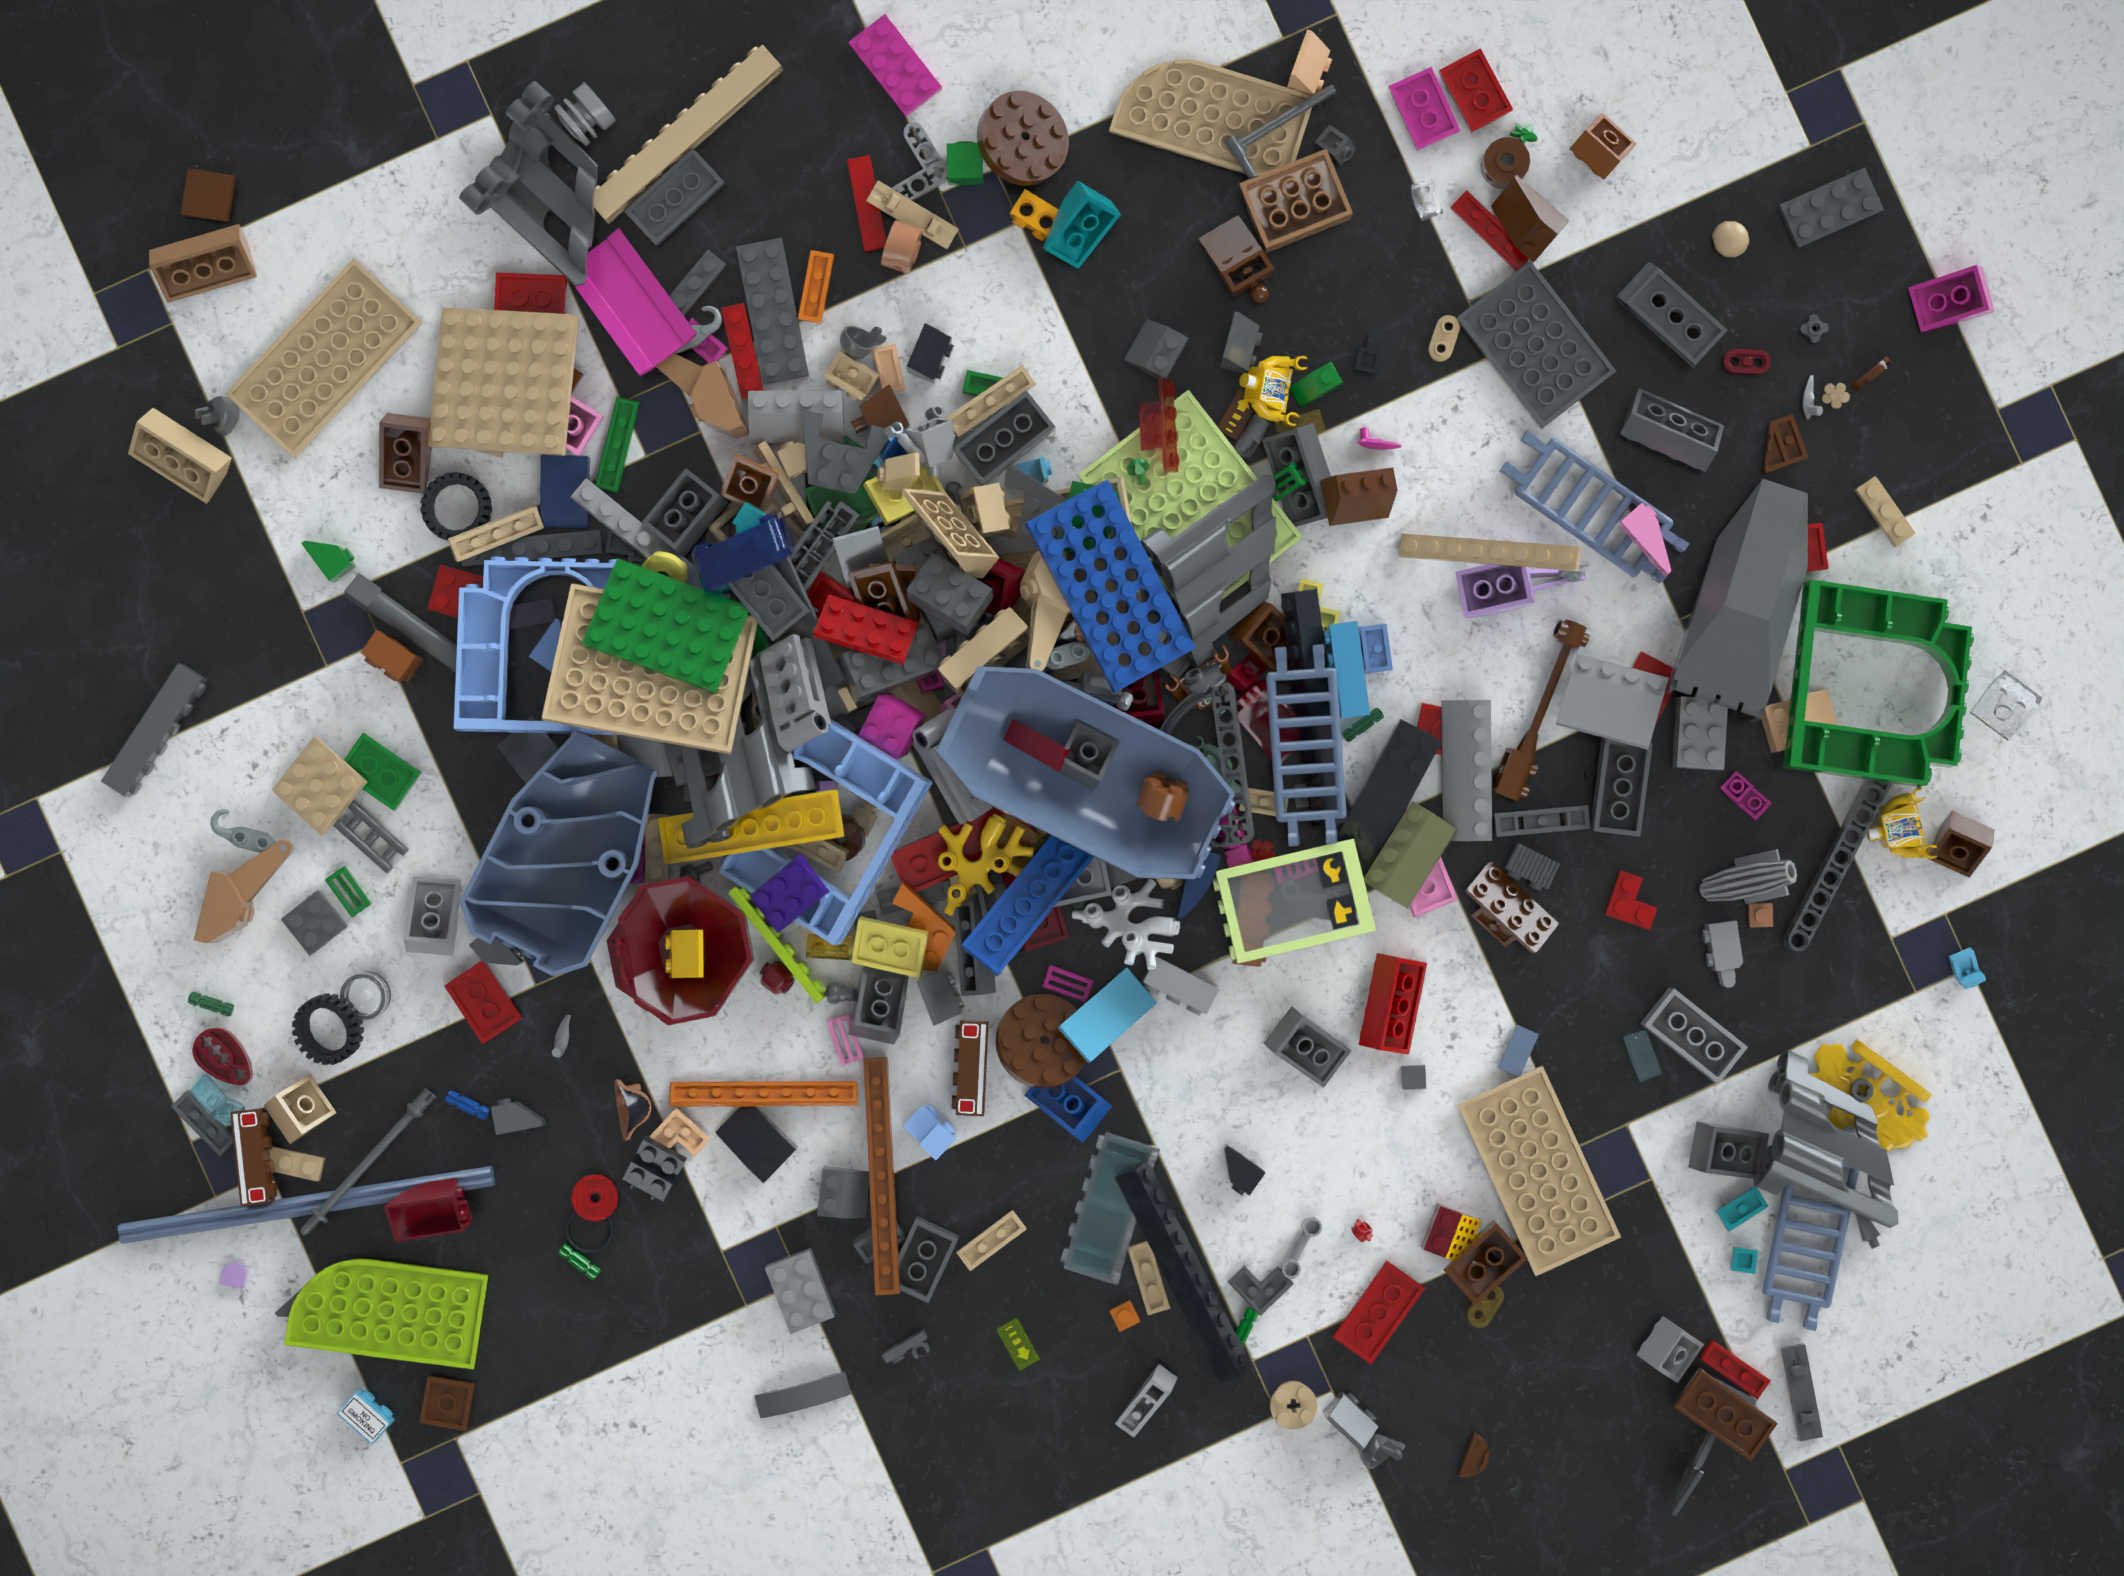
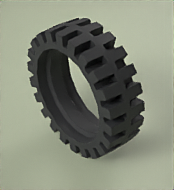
M459 472L439 475L428 484V488L423 492L424 495L420 501L422 519L427 528L443 540L448 541V538L487 524L488 521L490 522L492 501L489 493L482 483L470 475ZM451 485L467 486L478 499L479 510L476 519L471 525L460 530L445 528L438 522L434 513L436 497L441 490Z
M325 993L311 998L298 1008V1012L293 1017L295 1020L292 1022V1027H295V1029L292 1031V1035L298 1036L294 1040L295 1044H301L300 1052L306 1051L305 1057L308 1059L314 1057L313 1062L317 1064L322 1062V1065H335L344 1061L359 1049L360 1043L364 1038L361 1035L364 1033V1027H360L363 1020L356 1017L360 1014L358 1009L353 1011L354 1005L351 1002L346 1004L347 999L344 997L338 999L339 995L337 994L330 995V993ZM326 1008L334 1012L342 1020L346 1028L347 1039L341 1049L329 1050L315 1040L310 1030V1017L315 1010Z

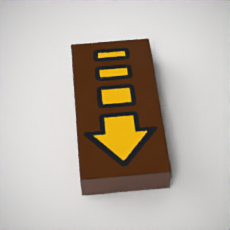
M1240 388L1218 425L1219 430L1224 435L1237 441L1254 411L1251 403L1244 398L1245 391Z

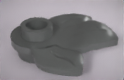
M1221 663L1206 666L1202 670L1195 668L1188 671L1184 675L1185 687L1190 688L1192 693L1200 694L1206 692L1209 687L1219 686L1226 680V675L1218 672L1222 666Z

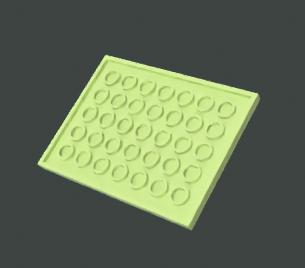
M1189 390L1077 475L1082 483L1086 484L1124 477L1131 523L1139 540H1142L1157 528L1163 529L1171 538H1174L1258 479ZM1137 458L1147 460L1150 464L1149 470L1145 472L1147 483L1143 486L1138 484L1136 476L1129 475L1126 470L1130 462ZM1273 498L1272 515L1273 517L1276 516L1275 551L1270 557L1269 564L1303 538ZM1253 508L1228 525L1227 543L1230 548L1253 533ZM1156 571V573H1157L1159 579L1161 580L1163 586L1165 587L1166 591H1167V592H1170V591L1168 590V588H1167V586H1166L1164 580H1163V577L1160 576V575L1158 574V572ZM1250 571L1227 586L1221 601L1249 580ZM1171 593L1172 599L1177 604L1174 594Z

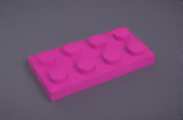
M886 14L848 42L905 117L909 116L943 89Z

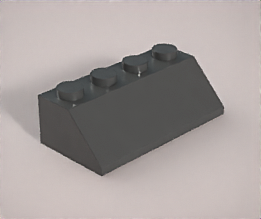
M1639 388L1625 417L1620 434L1629 440L1639 442L1652 450L1666 454L1672 459L1684 462L1694 469L1706 472L1718 452L1724 425Z
M1312 422L1263 438L1262 442L1273 475L1295 462L1297 465L1295 467L1296 471L1300 470L1302 473L1300 475L1301 479L1305 478L1307 483L1281 498L1286 515L1292 524L1297 527L1326 519L1327 513L1320 480L1331 477L1314 423ZM1290 472L1276 479V485L1291 476ZM1295 480L1278 489L1279 494L1296 484Z

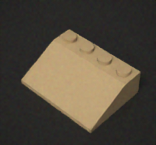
M903 489L901 491L915 512L920 516L922 524L933 532L935 540L946 548L948 556L959 564L961 570L974 578H983L999 557L947 493Z

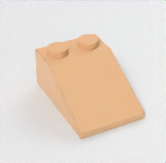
M1308 29L1287 88L1314 95L1321 91L1324 83L1323 80H1320L1322 72H1328L1332 59L1328 58L1330 50Z
M1827 689L1807 694L1805 721L1837 725ZM1790 699L1767 705L1763 711L1761 719L1771 753L1785 750Z

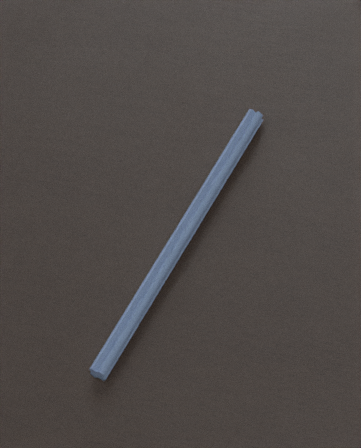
M492 1166L350 1188L329 1212L388 1203L391 1199L409 1188L442 1179L456 1177L458 1185L462 1186L464 1191L491 1187L495 1185L494 1170ZM334 1191L277 1199L266 1204L239 1205L123 1223L118 1225L119 1241L121 1244L312 1215L313 1213L310 1209L313 1207L318 1210Z

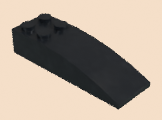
M1399 719L1348 813V822H1344L1337 833L1338 842L1354 839L1358 857L1373 865L1396 828L1442 741Z

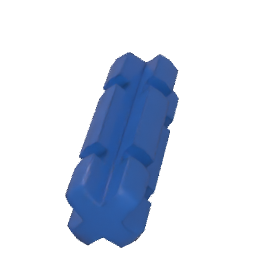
M449 1091L445 1098L446 1103L452 1106L457 1105V1108L471 1115L476 1114V1117L482 1120H486L490 1114V1108L484 1105L479 1106V1103L465 1096L460 1097L457 1092Z

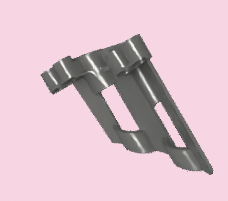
M758 653L750 660L742 703L754 689L762 721L753 733L745 735L739 714L732 753L718 752L721 772L713 789L707 788L699 755L703 749L681 746L694 816L693 819L681 824L686 848L688 849L698 848L709 842L716 843L729 839L730 833L728 828L736 824L740 817L757 808L769 807L782 798L811 794L817 791L812 769L810 767L795 768L791 751H785L778 742Z
M1785 1049L1778 1058V1070L1773 1073L1768 1083V1089L1779 1094L1780 1107L1784 1110L1781 1130L1775 1133L1772 1145L1768 1146L1763 1154V1167H1760L1754 1176V1186L1771 1194L1778 1195L1789 1183L1888 1228L1897 1225L1898 1210L1895 1208L1890 1195L1891 1185L1894 1186L1887 1151L1880 1146L1877 1138L1876 1128L1878 1123L1872 1107L1808 1074V1059ZM1823 1102L1854 1115V1124L1858 1137L1834 1127L1826 1115ZM1844 1164L1868 1174V1186L1872 1197L1846 1186L1843 1177Z

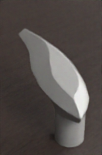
M1811 375L1804 390L1802 403L1803 412L1807 420L1812 415L1820 416L1823 413L1821 406H1814L1813 376Z
M571 1015L564 1017L555 1035L552 1055L558 1057V1059L563 1055L568 1045Z

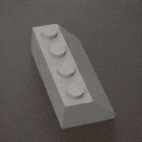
M842 390L748 391L750 445H759L764 441L768 445L785 444L793 441L794 444L797 442L805 444L801 418L802 409L823 414L819 439L844 444V397Z

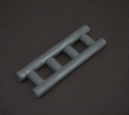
M352 801L347 808L355 816L347 825L338 819L333 827L388 874L393 869V866L388 863L397 852L404 856L409 849L355 801ZM362 821L373 830L364 841L353 832ZM379 837L390 845L382 856L371 848Z

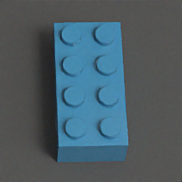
M1353 621L1325 626V631H1323L1324 643L1327 648L1328 668H1335L1337 671L1340 719L1370 715L1358 623Z

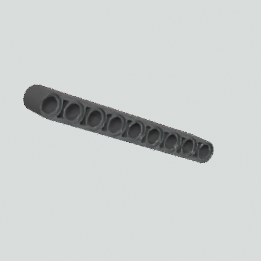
M1865 780L1784 935V945L1789 950L1803 951L1808 947L1892 783ZM1869 789H1873L1876 792V799L1874 801H1870L1867 798ZM1860 809L1866 815L1863 822H1859L1856 818V814ZM1849 830L1855 834V839L1851 843L1845 837ZM1838 851H1841L1844 855V860L1840 864L1835 861V854ZM1828 871L1833 875V881L1829 885L1824 881V875ZM1817 892L1823 897L1820 905H1816L1813 902V896ZM1806 913H1809L1812 917V922L1808 926H1805L1802 922V918ZM1795 934L1801 937V943L1797 947L1793 946L1791 941Z

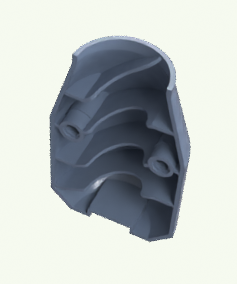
M573 730L570 738L510 801L459 901L469 933L489 944L501 943L509 948L518 947L522 949V955L530 959L536 958L534 967L553 977L587 966L639 865L653 785L659 772L599 740ZM531 814L534 817L535 822L533 826L529 828L526 820L527 817ZM616 858L619 861V866L616 870H613L612 863Z

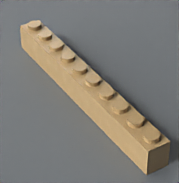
M764 45L751 49L747 54V59L742 63L737 62L729 70L730 74L724 79L722 77L717 79L712 84V89L707 94H700L694 100L695 104L689 110L687 108L683 109L677 115V120L673 124L665 125L659 131L660 135L656 139L648 140L641 147L642 151L636 156L633 154L627 158L623 168L619 171L614 170L606 178L607 182L601 187L599 185L595 187L594 209L608 224L636 201L692 148L695 149L783 71L782 66Z

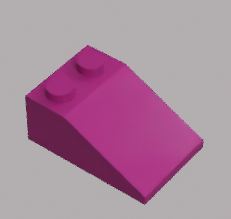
M1979 265L1908 287L1921 332L1995 312L1983 268Z

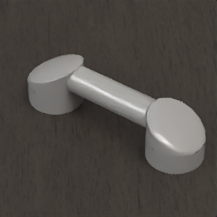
M1308 1217L1302 1221L1301 1228L1303 1231L1291 1255L1281 1262V1272L1289 1279L1296 1278L1300 1274L1301 1267L1297 1261L1310 1236L1315 1237L1322 1231V1224L1315 1217Z

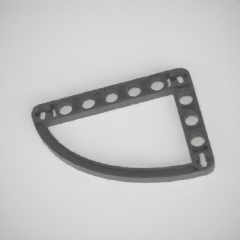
M1223 682L1217 687H1209L1206 692L1200 694L1192 693L1183 699L1172 710L1160 728V731L1171 736L1182 718L1201 701L1212 697L1223 780L1229 787L1233 780L1240 781L1242 789L1239 793H1235L1233 801H1235V805L1237 803L1242 804L1245 808V813L1243 816L1238 817L1232 809L1231 813L1228 814L1229 824L1220 825V830L1224 831L1226 835L1224 842L1218 843L1214 838H1211L1208 845L1211 848L1246 844L1254 837L1234 687L1227 682ZM1222 686L1224 690H1228V694L1224 697L1225 703L1230 702L1231 706L1219 707V703H1224L1223 696L1218 695V691L1222 690ZM1227 709L1232 713V719L1229 723L1221 720L1223 710ZM1227 733L1235 736L1233 746H1227L1224 743V737ZM1231 756L1236 757L1239 762L1235 770H1231L1227 765V760ZM1246 819L1247 823H1242V829L1247 831L1248 834L1244 836L1243 840L1242 836L1237 835V832L1241 831V824H1235V821Z

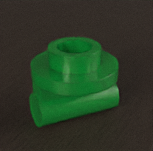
M1137 458L1130 462L1126 470L1129 475L1136 476L1138 484L1143 486L1147 483L1145 472L1149 470L1150 464L1147 460Z

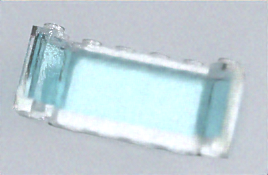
M1105 1130L1104 1136L1099 1135L1096 1148L1099 1150L1097 1156L1092 1155L1088 1168L1092 1169L1090 1178L1085 1177L1081 1191L1085 1192L1083 1201L1078 1200L1074 1213L1078 1214L1076 1223L1071 1222L1067 1236H1070L1071 1240L1069 1247H1064L1060 1261L1064 1262V1269L1118 1285L1136 1219L1114 1177L1126 1166L1145 1160L1148 1161L1153 1169L1160 1147L1134 1141Z

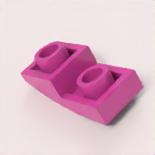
M1737 771L1720 787L1755 822L1771 805V802Z

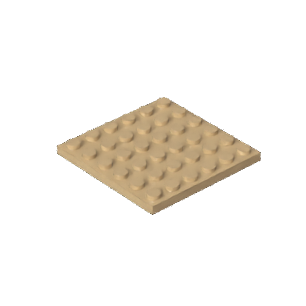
M442 307L428 446L431 448L565 456L579 316L572 314Z

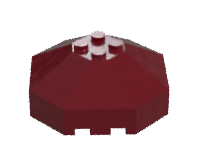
M691 876L640 885L634 897L618 918L619 923L607 939L615 987L633 998L636 1005L650 1012L666 1025L718 1015L755 960L745 913ZM703 930V977L669 978V973H665V959H669V950H665V935H669V931Z

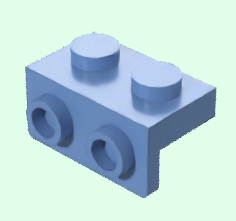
M1387 624L1358 627L1364 673L1369 674L1393 670Z

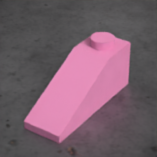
M1641 503L1621 520L1618 525L1663 576L1666 577L1671 572V567L1659 522L1655 518L1657 514L1652 507Z

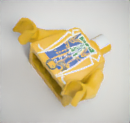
M1271 356L1260 361L1258 367H1250L1248 374L1244 373L1241 375L1239 383L1241 387H1245L1244 398L1251 403L1252 408L1259 417L1277 423L1282 421L1287 428L1296 426V424L1290 423L1288 418H1299L1297 413L1291 412L1287 415L1281 413H1286L1293 369H1289V366H1294L1296 370H1305L1307 367H1300L1298 361L1299 359H1308L1307 357L1298 356L1295 359H1290V357Z
M1917 787L1911 793L1907 792L1892 797L1881 808V814L1876 816L1877 826L1869 827L1866 833L1868 840L1875 841L1881 839L1883 848H1889L1892 854L1906 859L1937 858L1938 856L1929 855V849L1937 848V846H1926L1917 803L1926 798V796L1923 798L1916 796V791H1920L1923 788Z

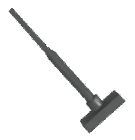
M1720 1381L1722 1384H1724L1729 1389H1731L1739 1396L1744 1398L1746 1401L1751 1403L1753 1406H1755V1403L1757 1401L1756 1399ZM1708 1431L1694 1458L1692 1468H1685L1671 1513L1674 1516L1678 1514L1704 1474V1471L1700 1470V1468L1704 1464L1716 1438Z

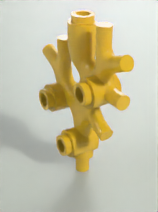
M994 813L992 817H989L982 830L980 841L982 855L976 862L968 861L962 851L963 845L973 826L965 823L958 835H953L946 825L938 829V832L945 839L948 846L947 852L939 856L938 864L943 870H953L958 873L957 884L950 886L948 889V904L943 911L944 913L952 916L956 907H960L962 902L968 899L970 888L976 884L981 885L988 895L992 893L995 887L988 878L990 870L993 869L998 873L1009 872L1016 877L1021 873L1023 869L1012 863L1013 857L1034 856L1033 847L1019 845V840L1025 831L1023 828L1016 826L1005 848H998L997 841L1006 827V819ZM947 857H950L951 864L949 866L945 863V859ZM999 859H1002L1004 862L1001 868L997 865ZM956 889L961 892L959 898L954 895Z

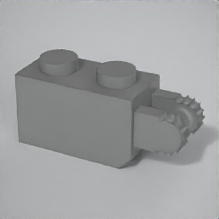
M1729 920L1704 924L1705 930H1702L1704 944L1708 945L1709 953H1706L1707 966L1711 967L1712 971H1717L1718 982L1721 986L1731 988L1736 983L1735 968H1740L1743 964L1737 921Z

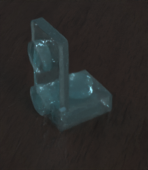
M203 1074L190 1090L192 1095L214 1119L227 1125H232L230 1112L246 1109L241 1102L226 1096L206 1074Z

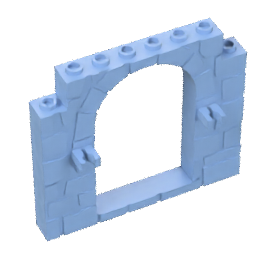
M491 557V560H484L483 588H480L481 585L467 584L466 588H459L454 709L455 730L572 734L573 730H577L584 734L620 735L548 721L505 720L509 618L516 597L524 587L539 578L549 575L572 577L588 587L604 589L617 559H611L609 563H599L598 559H585V563H581L571 558H563L561 562H552L551 558H538V561H529V558L516 557L514 561H505L504 557Z
M830 719L831 725L828 726V731L792 750V758L812 766L895 818L852 896L819 876L830 892L795 920L835 946L842 944L933 782ZM776 848L726 855L720 862L722 867L719 873L742 888L744 887L750 893H753L791 862L793 858L788 857Z

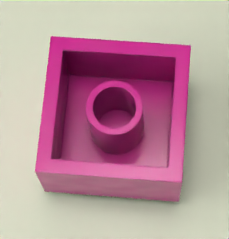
M886 692L877 697L858 736L896 760H899L908 754L914 743L913 731L923 725L927 715L892 693Z

